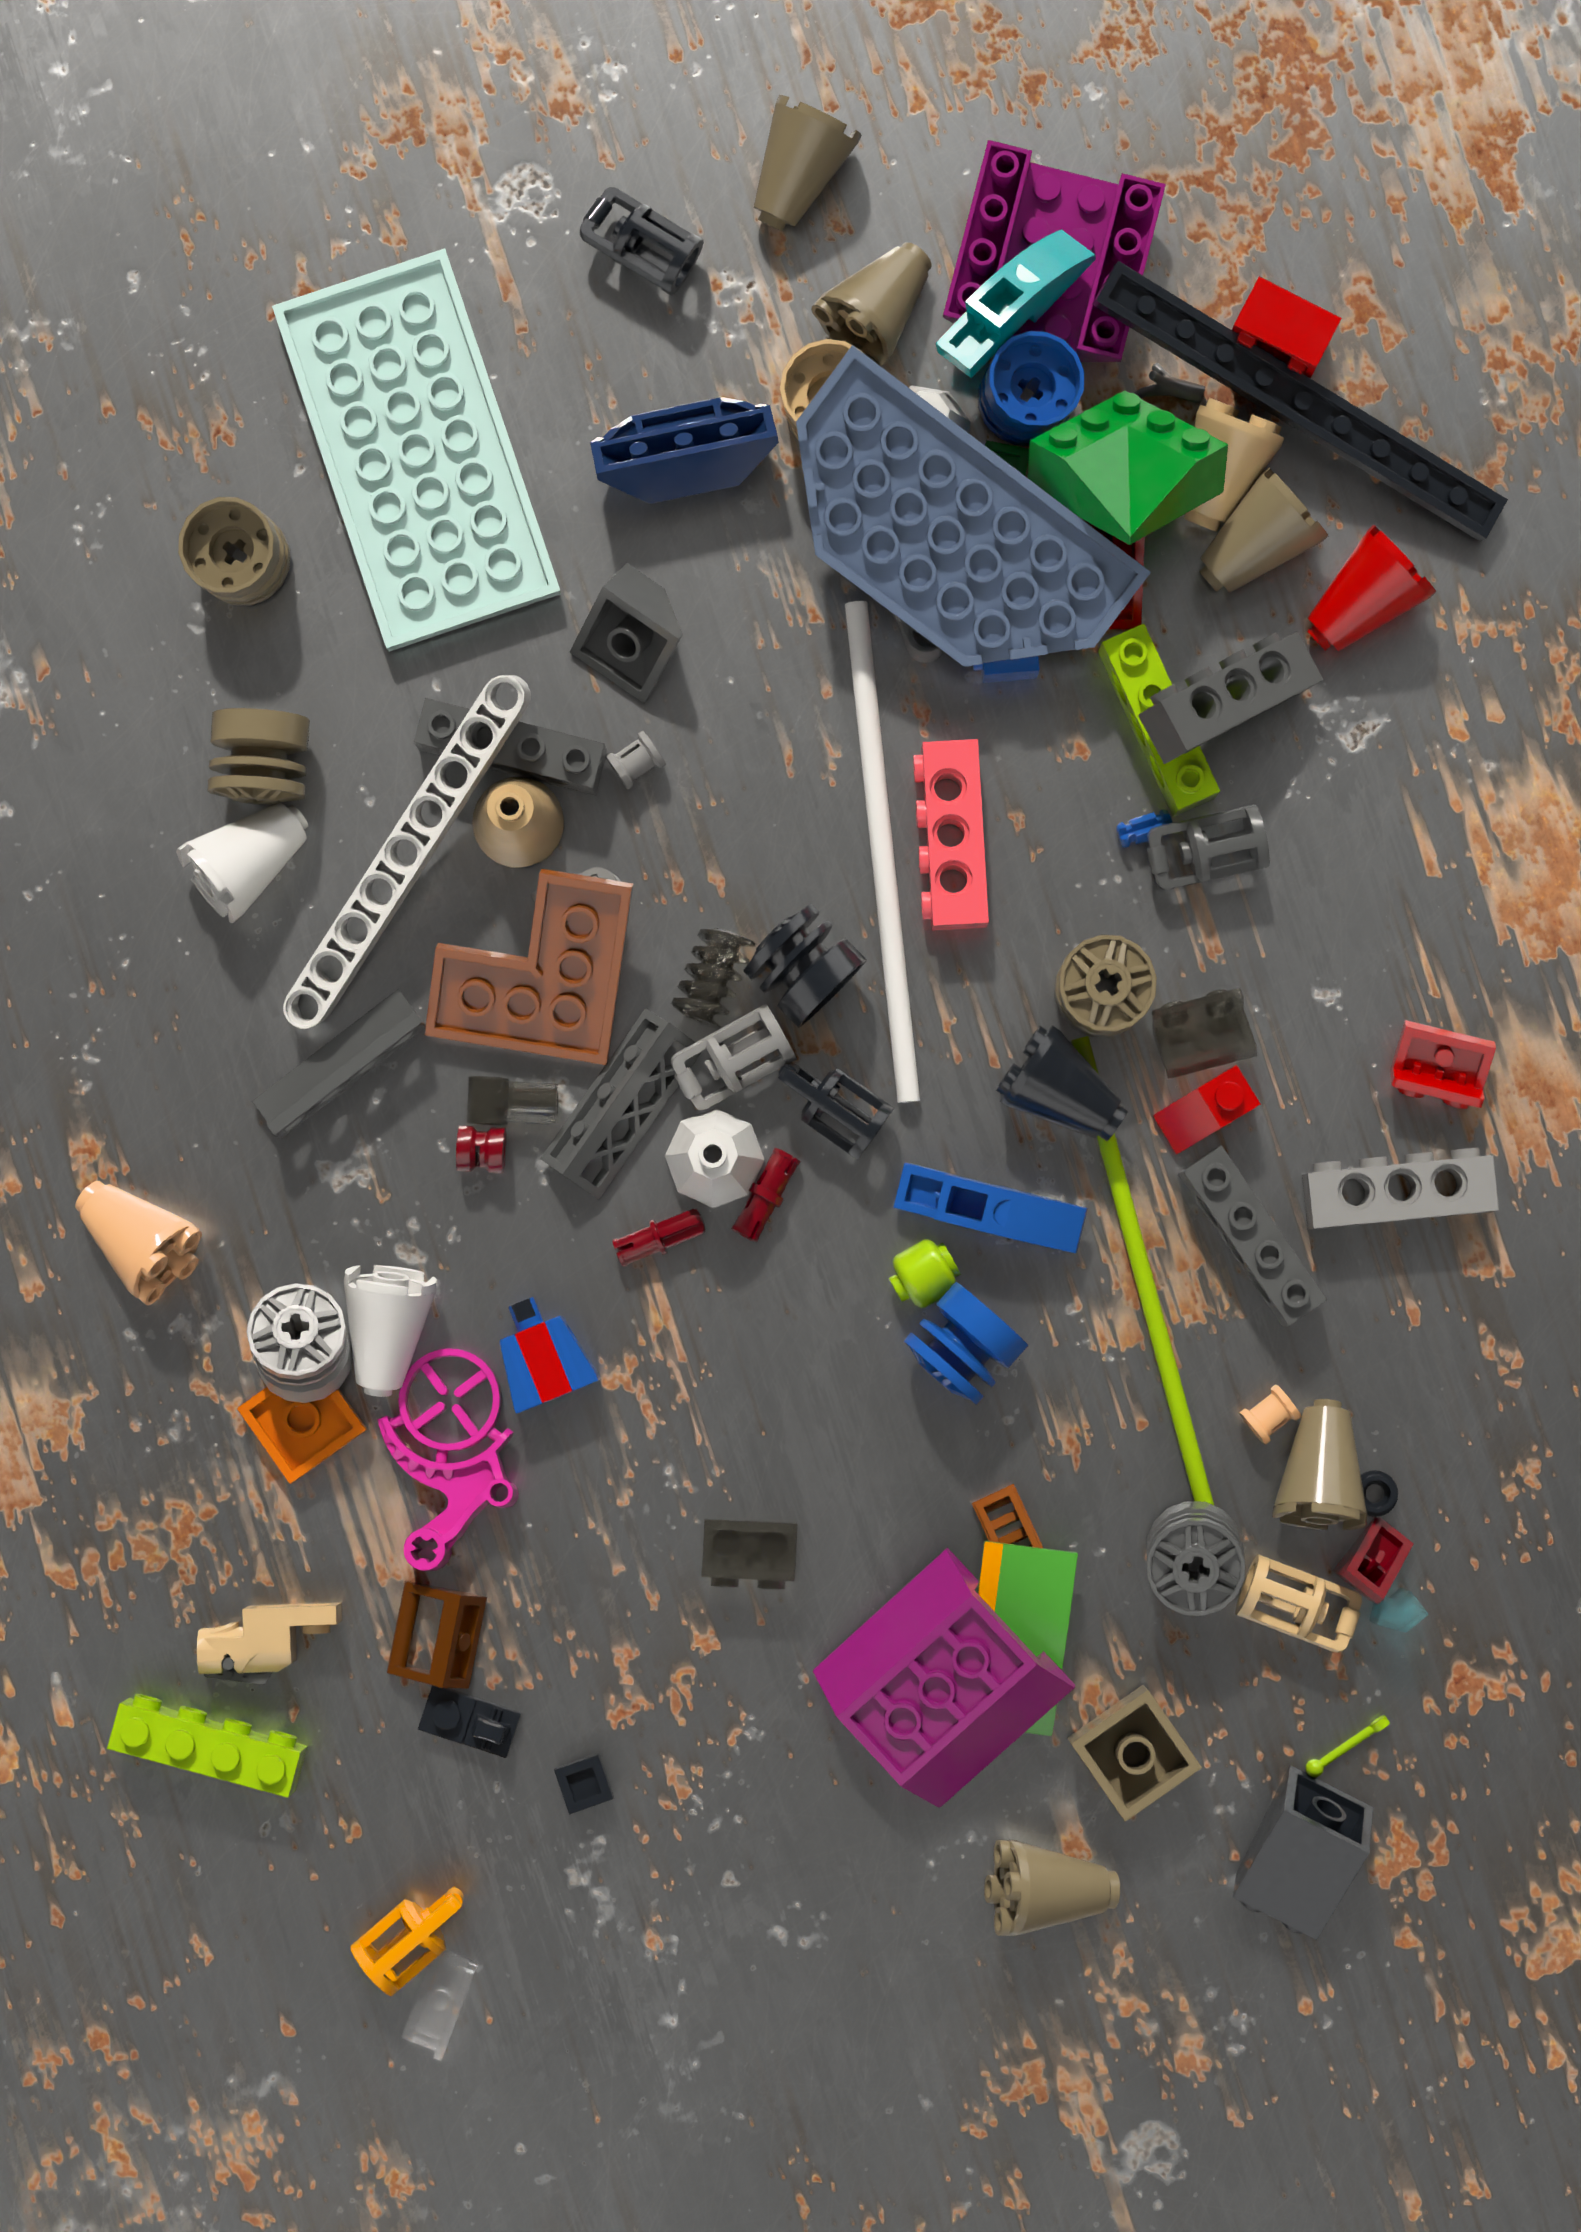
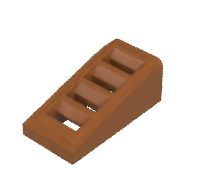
M1014 1484L972 1503L989 1541L1015 1544L1029 1538L1031 1542L1029 1546L1044 1548ZM1013 1503L1014 1511L990 1521L988 1513ZM1019 1520L1021 1521L1022 1528L998 1538L995 1531Z

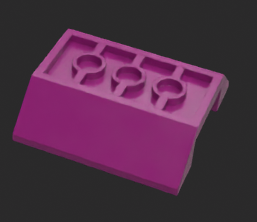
M988 140L943 318L955 323L967 311L965 301L992 275L1032 244L1062 229L1094 253L1096 260L1035 323L1028 319L1013 336L1027 331L1048 332L1065 340L1078 354L1081 363L1121 362L1130 327L1092 304L1113 266L1118 261L1143 275L1166 184L1121 173L1119 184L1032 163L1030 162L1032 150Z
M948 1547L813 1669V1673L830 1706L842 1724L902 1788L938 1808L942 1807L1076 1686L1044 1651L1036 1657L975 1591L979 1581Z

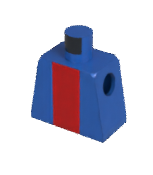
M534 1297L508 1307L518 1333L501 1339L500 1346L516 1414L601 1380L597 1370L563 1316H557L544 1322Z

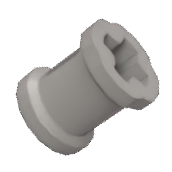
M643 730L637 734L638 739L617 754L610 753L606 756L612 769L627 789L634 786V780L655 766L662 768L666 765L661 754Z

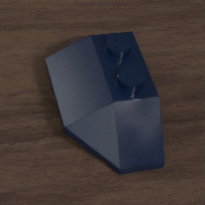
M719 397L632 415L611 428L602 438L597 437L591 441L590 445L598 481L646 503L653 504L739 486L779 441L770 405L762 403L754 405L742 400Z

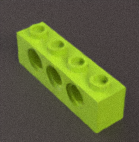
M1145 624L1103 641L1098 654L1172 817L1214 800L1220 793V789L1201 747L1199 746L1164 764L1138 716L1153 706L1150 699L1151 696L1172 685Z

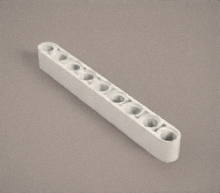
M515 675L497 676L492 678L483 688L286 996L283 1011L287 1021L293 1026L300 1029H309L325 1021L336 1007L528 708L531 700V691L528 684L522 678ZM503 683L513 685L518 693L516 705L509 710L502 708L496 700L497 689ZM478 722L487 724L493 733L492 742L485 749L477 747L471 739L472 728ZM453 761L461 763L467 770V780L462 787L452 786L447 780L446 770ZM428 800L436 802L441 807L442 819L437 826L428 825L421 816V809ZM401 840L411 841L417 849V858L412 865L402 863L397 856V846ZM377 878L384 879L391 885L392 897L388 903L377 901L372 894V885ZM352 917L360 918L365 922L368 934L364 941H356L350 937L347 925ZM327 956L336 957L341 962L343 973L339 980L331 979L325 974L323 962ZM302 994H308L316 1000L318 1012L314 1018H309L301 1013L298 1001Z

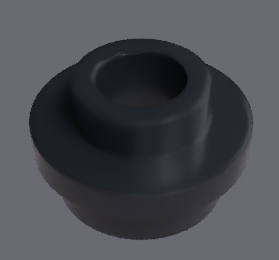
M1370 1470L1362 1473L1361 1480L1367 1516L1380 1517L1386 1515L1394 1508L1398 1500V1488L1391 1476L1382 1471ZM1373 1484L1378 1485L1382 1491L1381 1498L1376 1502H1370L1366 1497L1367 1488Z

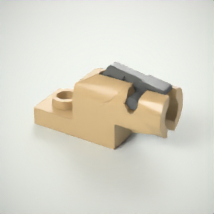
M342 1602L248 1606L242 1609L243 1626H239L238 1621L214 1628H201L198 1630L197 1636L199 1674H204L206 1678L264 1685L273 1672H278L296 1661V1626H302V1634L330 1633V1625H335L342 1621Z

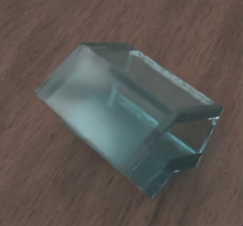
M1401 1587L1391 1596L1386 1595L1380 1604L1373 1603L1369 1621L1379 1626L1407 1633L1429 1613L1411 1591Z

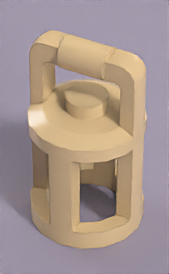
M1257 1554L1249 1567L1241 1587L1235 1614L1332 1652L1340 1653L1346 1649L1349 1640L1353 1638L1361 1614L1359 1610L1362 1604V1597L1356 1591ZM1268 1571L1308 1587H1305L1301 1592L1266 1577ZM1326 1592L1347 1600V1605L1342 1609L1335 1630L1337 1634L1335 1641L1312 1632L1316 1623L1322 1625L1327 1615L1329 1603L1324 1602ZM1257 1602L1289 1613L1293 1615V1622L1295 1624L1254 1608Z

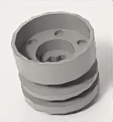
M298 1283L278 1287L262 1297L251 1312L247 1327L250 1350L260 1378L272 1393L286 1401L308 1403L324 1399L341 1387L351 1371L353 1361L352 1347L342 1309L330 1294L313 1285ZM296 1331H303L300 1334V1339L292 1340L296 1336Z

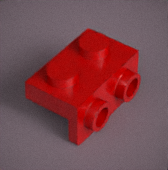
M1405 1020L1390 1068L1391 1085L1397 1088L1400 1093L1409 1097L1422 1098L1424 1095L1441 1098L1445 1104L1458 1109H1467L1469 1106L1482 1108L1484 1102L1483 1089L1495 1054V1042Z

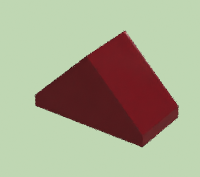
M1375 1517L1332 1571L1365 1598L1380 1604L1388 1593L1414 1543L1381 1517Z

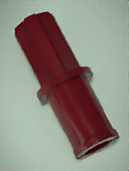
M691 1209L659 1223L651 1220L649 1221V1227L619 1239H613L612 1242L614 1249H618L616 1254L621 1265L626 1267L632 1262L660 1251L662 1255L668 1253L667 1248L704 1234L706 1231L705 1223L700 1212L697 1209Z

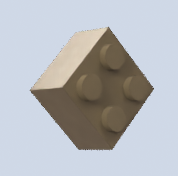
M1144 1685L1067 1737L1125 1822L1202 1768Z

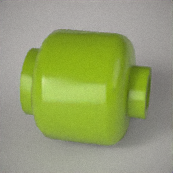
M925 1239L894 1257L893 1267L896 1274L891 1276L889 1280L901 1302L910 1298L915 1306L926 1308L939 1301L956 1282L955 1278L961 1275L943 1242L936 1245L933 1241Z

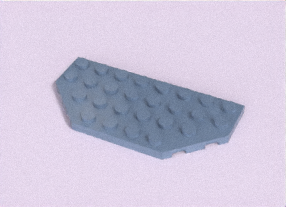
M853 345L796 421L815 555L964 667L1007 659L1013 660L1047 655L1054 652L1094 648L1151 573Z

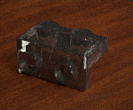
M1241 988L1214 990L1205 997L1186 1002H1168L1161 1008L1152 1011L1153 1036L1168 1079L1257 1056V1045L1244 1011V996Z
M705 1518L701 1577H710L711 1586L739 1587V1579L757 1580V1588L785 1589V1581H795L798 1523Z

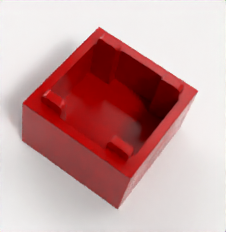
M1259 276L1233 325L1232 331L1239 334L1238 343L1248 348H1252L1255 344L1288 364L1289 369L1299 374L1303 373L1311 378L1342 318Z

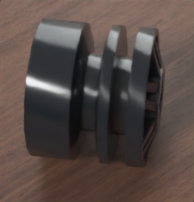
M809 904L797 914L787 917L777 925L758 945L751 961L743 970L751 981L767 968L772 971L760 986V990L764 994L776 988L782 982L788 987V990L782 996L777 1006L798 1028L820 1011L867 961L846 938L837 942L829 949L822 944L832 928V924L828 920L812 932L807 929L819 915V911L812 904Z

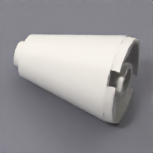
M278 803L190 840L177 848L176 853L183 868L189 863L192 864L195 871H193L194 877L191 881L206 901L220 916L225 917L228 914L229 922L234 923L242 917L307 840L304 830L309 826L302 813L294 805L287 808L282 803Z
M374 1265L373 1274H360L361 1266H353L345 1270L343 1282L355 1380L358 1385L364 1387L365 1394L388 1397L392 1395V1390L402 1388L436 1293L437 1279L432 1277L429 1281L424 1282V1272L384 1265Z

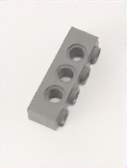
M1479 1148L1451 1150L1452 1159L1434 1161L1433 1152L1405 1155V1164L1388 1165L1387 1157L1359 1159L1360 1168L1343 1170L1341 1168V1161L1313 1164L1314 1172L1302 1175L1307 1230L1499 1211L1493 1155L1480 1156ZM1440 1171H1447L1455 1178L1456 1188L1449 1197L1441 1195L1435 1188V1178ZM1395 1175H1400L1409 1182L1410 1193L1404 1201L1394 1199L1389 1193V1181ZM1349 1179L1358 1181L1364 1189V1198L1357 1206L1347 1203L1342 1195L1343 1185Z

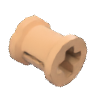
M1276 1384L1270 1388L1271 1394L1251 1410L1244 1408L1239 1412L1247 1426L1264 1445L1271 1441L1270 1435L1291 1419L1297 1421L1302 1417L1290 1398Z

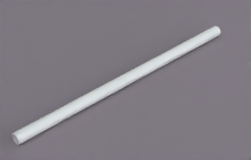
M853 601L845 604L896 1096L897 1103H911L920 1101L868 603L867 601Z

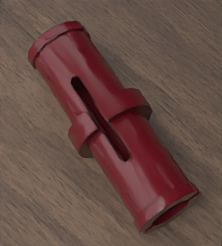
M774 1148L757 1183H752L749 1188L750 1196L731 1230L736 1233L739 1232V1235L757 1243L775 1207L780 1208L784 1199L781 1196L801 1161L793 1158L792 1155L783 1150Z

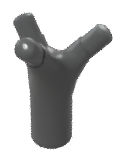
M1155 363L1152 366L1153 371L1149 374V378L1155 384L1133 392L1140 399L1150 396H1172L1200 404L1205 386L1176 378L1167 373L1159 363Z

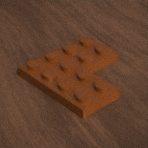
M541 869L538 879L528 957L438 943L435 948L424 1035L607 1065L633 883Z

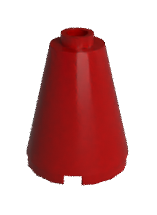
M1373 525L1367 530L1308 616V620L1313 626L1307 632L1325 651L1333 646L1339 652L1428 600L1436 593V590L1425 576L1422 578L1417 573L1415 565L1381 530L1379 531L1376 525Z

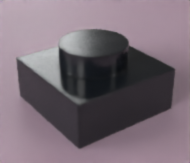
M599 1753L554 1769L569 1815L614 1799Z

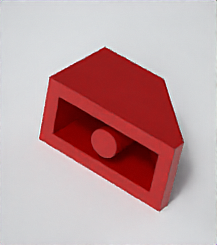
M1235 1065L1155 1113L1152 1117L1175 1155L1261 1104L1239 1067Z

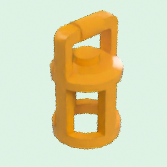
M453 1886L425 1910L415 1902L405 1899L350 1946L351 1952L362 1970L385 1994L389 1996L396 1994L447 1949L444 1935L439 1928L462 1907L464 1899L462 1891ZM403 1917L402 1921L405 1928L379 1951L371 1945L374 1940ZM419 1944L424 1948H429L399 1976L392 1969L393 1966Z

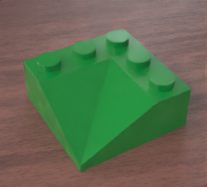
M1123 391L1030 440L1028 479L1078 517L1130 545L1224 492L1228 444L1211 436L1207 431L1196 428L1175 417L1171 412L1161 410L1140 399L1138 395Z

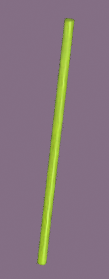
M1089 1036L1071 1040L1072 1045L1098 1073ZM1114 1133L1108 1141L1097 1136L1194 1501H1202L1214 1505L1116 1136Z

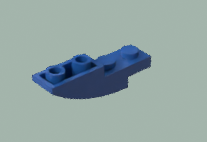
M904 1163L893 1207L932 1217L934 1220L1072 1253H1077L1088 1211V1208L1001 1185L973 1180L912 1163Z

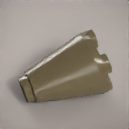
M906 242L901 247L893 248L823 293L811 310L828 335L826 339L846 341L882 367L891 357L927 281L928 271L932 267L931 260L920 247Z
M997 1840L995 1842L993 1852L995 1863L994 1875H987L985 1878L984 1896L987 1903H994V1928L996 1935L1018 1936L1103 1914L1107 1909H1115L1118 1906L1120 1881L1116 1871H1107L1106 1867L1017 1840Z

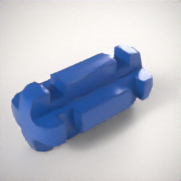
M1162 809L1158 815H1155L1153 812L1131 819L1127 825L1123 822L1119 823L1116 827L1117 836L1122 847L1127 848L1134 841L1136 845L1146 842L1147 834L1151 828L1170 824L1173 821L1168 810Z

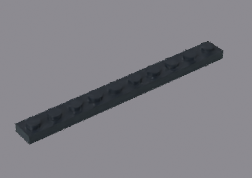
M1120 261L1113 266L1092 304L1480 542L1487 539L1508 501L1507 498L1303 373L1299 374L1289 369L1288 364L1254 344L1252 348H1248L1238 343L1239 334Z

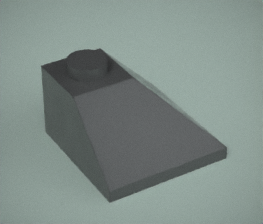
M626 563L602 587L570 650L571 654L643 703L649 699L683 635L665 588Z

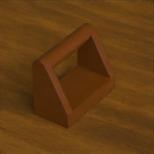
M405 1581L387 1673L441 1688L469 1689L487 1597ZM421 1595L444 1601L430 1670L407 1666Z

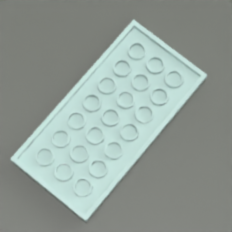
M445 248L273 305L272 308L387 651L389 652L560 595L561 591Z

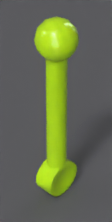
M1385 1715L1378 1717L1368 1727L1321 1759L1308 1761L1305 1766L1306 1773L1313 1778L1321 1776L1324 1767L1374 1733L1386 1728L1390 1724L1389 1720Z

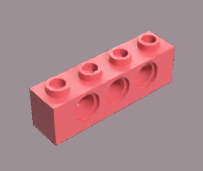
M978 739L923 742L921 748L922 755H913L915 783L923 782L924 800L916 801L917 828H926L927 846L918 847L920 874L929 875V892H921L922 919H931L932 931L987 928L989 917ZM943 779H951L959 785L961 794L952 801L942 800L935 793V785ZM944 825H955L962 831L963 841L954 847L945 846L939 841L937 831ZM957 870L963 874L966 886L959 892H948L941 886L940 876L945 871Z

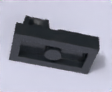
M432 1685L418 1730L507 1758L522 1712L450 1688Z

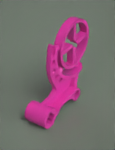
M451 1348L436 1350L418 1359L409 1368L402 1388L399 1390L400 1415L393 1418L385 1416L378 1419L384 1442L396 1462L414 1479L429 1487L440 1490L448 1499L447 1508L421 1529L412 1532L405 1541L404 1556L407 1562L413 1568L422 1571H437L443 1568L450 1560L454 1543L463 1537L472 1521L489 1504L500 1508H509L519 1498L518 1488L514 1483L508 1481L499 1454L514 1434L509 1428L503 1433L495 1428L502 1407V1393L499 1381L493 1370L482 1359L470 1352ZM460 1357L472 1361L481 1370L454 1390V1395L458 1398H463L488 1379L493 1394L491 1413L487 1422L479 1431L465 1410L460 1405L454 1404L452 1412L471 1437L457 1443L435 1442L427 1438L419 1430L441 1415L447 1409V1406L442 1402H438L413 1421L408 1407L409 1390L414 1378L422 1370L440 1395H448V1387L430 1363L440 1358ZM405 1425L418 1441L437 1449L435 1462L417 1455L408 1448L400 1439L395 1429ZM486 1437L494 1441L487 1450L471 1459L447 1463L448 1451L468 1449ZM505 1485L508 1489V1496L504 1501L499 1502L496 1492L498 1488ZM422 1540L437 1543L438 1547L432 1550L437 1555L433 1561L428 1558H419L418 1553L423 1550L419 1546Z

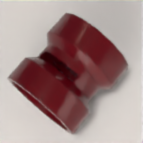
M459 1125L456 1143V1170L472 1172L477 1167L485 1168L489 1173H504L507 1147L506 1128L491 1127L488 1131H477L474 1126Z

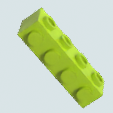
M135 1694L134 1699L128 1698L119 1703L107 1746L109 1750L287 1798L296 1791L308 1746L296 1743L297 1737L274 1730H271L269 1735L251 1731L252 1725L247 1722L225 1718L224 1723L206 1719L207 1712L186 1706H180L179 1711L161 1706L162 1700L142 1694Z

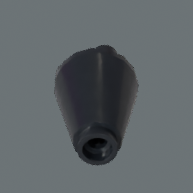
M1053 1025L1048 1030L1039 1026L1024 1047L1023 1053L1028 1056L1021 1068L1013 1063L999 1083L996 1091L1003 1095L1000 1102L1010 1108L1094 1139L1100 1136L1105 1141H1108L1120 1126L1128 1111L1119 1105L1121 1103L1119 1097L1059 1029Z

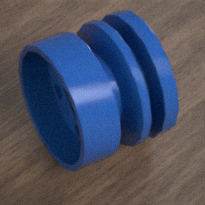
M1027 331L1008 339L996 351L978 387V409L984 424L998 438L1013 445L1029 446L1030 440L1068 421L1084 391V369L1078 354L1065 340L1048 332ZM1026 388L1034 393L1028 402L1020 398Z
M955 1282L936 1303L939 1311L947 1319L948 1323L941 1328L923 1318L919 1324L933 1337V1340L926 1345L911 1332L904 1342L912 1350L918 1364L952 1394L954 1393L969 1399L977 1405L984 1396L969 1383L971 1379L977 1375L992 1388L996 1381L984 1366L985 1363L992 1359L1009 1369L1029 1345L972 1293L958 1282Z

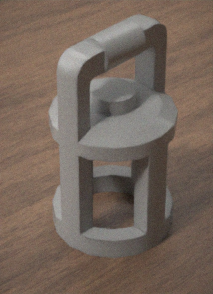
M764 1004L672 1056L671 1064L676 1072L674 1077L686 1099H691L697 1109L705 1110L780 1069L783 1065L793 1062L797 1058L768 1005ZM760 1020L764 1025L728 1046L724 1042L719 1044ZM707 1049L710 1058L704 1062L715 1081L722 1077L726 1086L703 1097L699 1082L691 1068L686 1067L684 1062ZM778 1050L780 1055L740 1076L742 1068Z

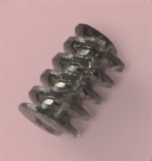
M700 929L697 936L707 946H694L691 954L701 963H687L685 965V972L694 980H681L678 983L677 987L687 998H673L671 1005L683 1016L715 1029H721L722 1027L713 1018L715 1015L729 1016L730 1011L720 1003L721 998H736L737 995L727 986V982L743 980V976L733 968L734 964H748L750 962V959L740 952V948L755 947L756 943L724 929Z

